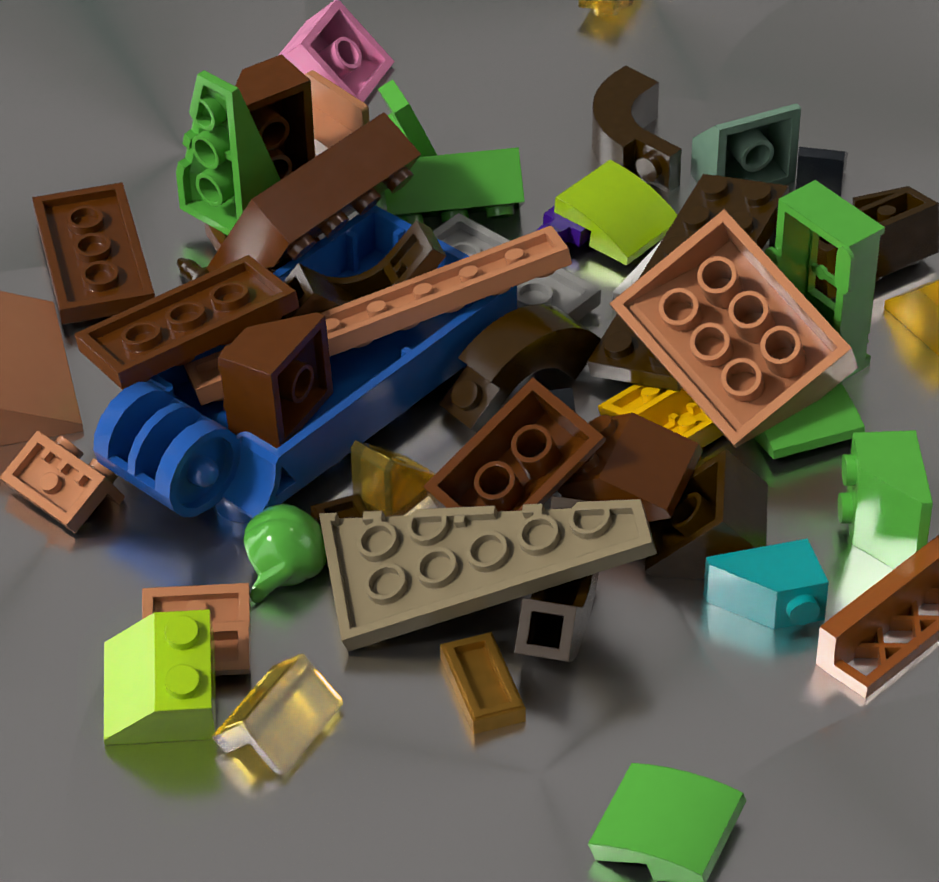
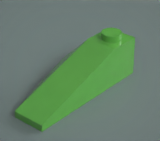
M203 70L197 74L189 114L193 119L192 127L184 133L182 144L187 148L185 158L178 162L176 169L180 209L228 236L251 199L280 181V177L239 88Z

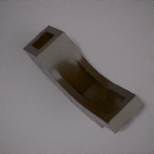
M625 65L610 75L595 93L592 111L593 153L600 165H603L608 160H612L639 178L669 193L680 185L682 149L643 129L658 118L659 82Z
M416 220L377 265L361 274L343 278L329 277L298 263L283 282L296 291L299 308L283 315L280 320L315 312L322 313L438 268L446 254L431 228Z
M534 304L513 310L486 327L464 349L458 358L466 363L467 366L439 405L477 433L498 412L512 391L531 374L545 368H557L576 380L587 365L588 359L601 338L567 313L552 305Z
M552 496L550 509L572 508L577 502L587 501ZM599 572L532 593L529 599L523 598L514 653L573 662L580 651L587 630Z

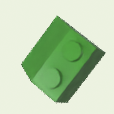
M916 430L853 433L851 454H843L842 480L844 486H847V492L838 494L840 524H848L852 545L895 569L928 542L933 501Z

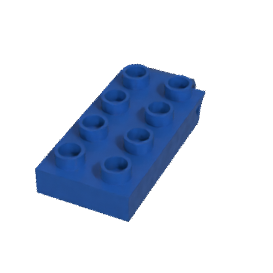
M375 205L361 216L358 214L333 236L329 238L324 237L315 243L301 258L296 261L292 259L274 271L273 274L284 281L298 263L329 277L343 278L361 274L377 265L412 225ZM437 239L446 254L438 268L469 257V255ZM517 285L511 287L503 294L490 295L469 303L456 312L443 313L422 321L411 329L399 330L375 339L367 346L351 348L331 356L330 363L334 393L295 436L278 448L273 447L250 432L244 431L235 435L228 430L223 401H213L201 406L189 382L184 365L154 375L147 382H137L123 389L111 400L101 415L94 433L93 451L97 461L182 517H195L215 505L218 513L225 519L237 523H249L262 510L270 506L282 504L328 468L341 461L344 456L396 417L405 413L412 405L464 366H467L466 363L458 358L464 349L486 327L503 315L517 309ZM219 345L199 354L191 362L222 351L226 345Z

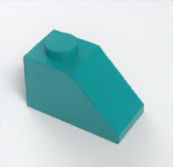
M808 538L706 557L703 593L706 602L774 630L825 620L829 581Z

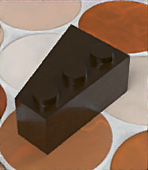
M910 186L853 197V206L885 227V233L880 236L876 281L906 266L915 265L920 260L939 252L938 202ZM777 226L769 238V247L775 248ZM819 236L817 264L824 265L828 272L835 276L838 248ZM816 276L815 288L828 298L835 299L836 287L825 279L821 280Z

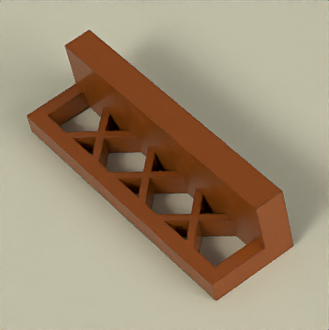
M939 535L819 628L816 665L865 699L939 641V616L919 615L918 608L923 604H939ZM888 631H912L913 639L908 643H884L883 635ZM854 658H878V667L867 676L848 663Z

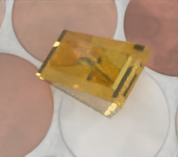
M355 440L351 447L353 495L360 494L368 511H383L385 516H404L429 496L423 486L436 474L435 472L405 455Z

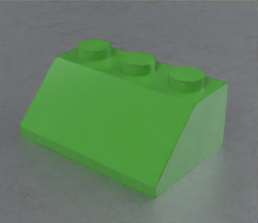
M519 147L419 157L410 169L414 176L404 187L395 193H391L387 189L380 194L382 196L380 199L382 209L411 225L416 220L423 223V218L441 216L442 223H445L458 213L469 218L468 213L486 212L488 219L514 216V209L520 208L525 202Z

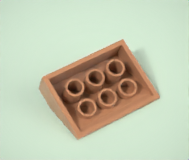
M725 209L609 303L613 310L735 448L818 401L858 368L851 346Z
M0 291V446L27 442L37 430L48 438L83 432V424L54 302Z

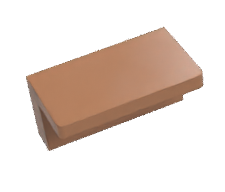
M311 70L305 73V75L311 80L315 153L319 155L368 123L369 107L316 71Z

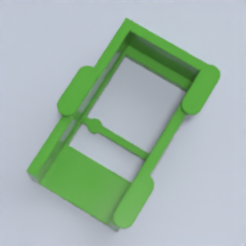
M814 180L779 198L775 248L769 247L765 249L764 253L851 346L858 368L845 378L847 379L870 366L871 356L866 352L867 343H869L868 334H870L880 236L885 233V227ZM819 236L838 248L835 276L828 272L824 265L817 264ZM816 276L821 280L825 279L836 287V302L815 288Z

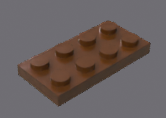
M123 182L32 197L34 213L62 324L86 322L96 318L117 315L155 297Z
M246 255L81 330L74 335L79 351L123 390L137 382H147L152 376L169 368L185 365L191 362L195 356L214 347L232 343L246 327L278 321L283 315L298 309L299 303L294 289L250 255Z

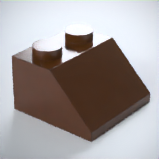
M318 312L246 327L231 344L223 348L218 357V370L221 373L224 395L223 407L226 411L228 430L235 435L244 431L250 432L275 448L280 447L295 436L334 393L326 316Z
M633 412L612 417L602 415L589 421V424L605 437L606 442L558 489L561 497L583 501L641 499L648 522L671 518L703 452L699 443Z

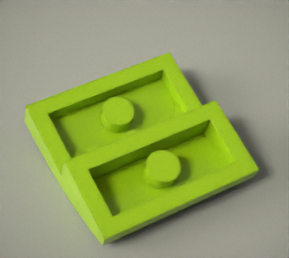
M608 160L555 198V213L591 231L589 242L591 248L626 266L661 241L677 217L673 208L650 185L612 160Z

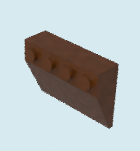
M383 112L251 199L206 269L211 272L246 255H250L265 268L274 267L289 256L294 261L298 260L315 245L316 241L314 239L324 233L327 238L333 236L349 221L347 216L355 211L360 216L365 214L382 198L380 194L389 189L391 193H395L404 187L414 176L410 169L421 153L387 114Z

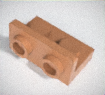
M38 430L0 476V479L8 487L75 534L105 496L118 505L125 498L113 485L118 477L111 470L98 463L94 458L89 465L80 460L84 453L69 440L60 435L54 442Z

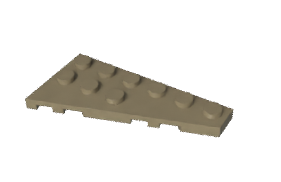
M641 499L577 502L572 508L545 509L543 504H523L521 511H497L495 506L416 509L411 515L385 516L383 511H364L361 518H339L337 513H319L341 641L348 652L657 554L647 514Z

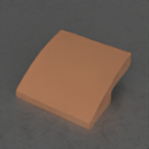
M249 583L142 588V619L154 612L210 609L215 640V676L250 674L251 601Z

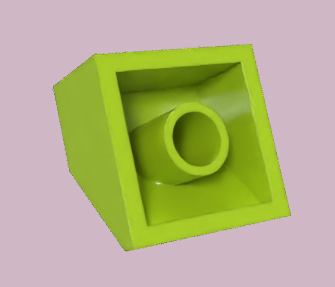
M210 609L154 612L104 642L105 745L216 739L215 640Z

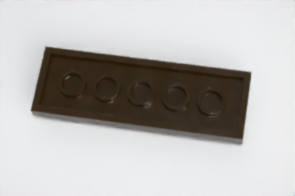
M703 174L638 279L724 209L763 250L777 226L779 198L790 193L789 186ZM616 314L587 361L591 376L680 392L682 387L620 316Z

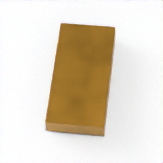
M492 632L440 644V658L473 734L526 722V708Z

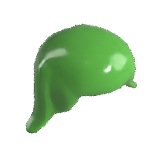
M288 504L270 506L255 515L245 528L244 547L251 565L258 574L250 593L251 600L254 603H261L270 592L279 586H294L307 579H312L323 570L327 563L321 525L315 518L296 506Z

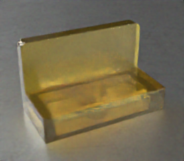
M302 653L273 665L211 738L224 753L250 744L276 775H281L288 772L343 705V700Z

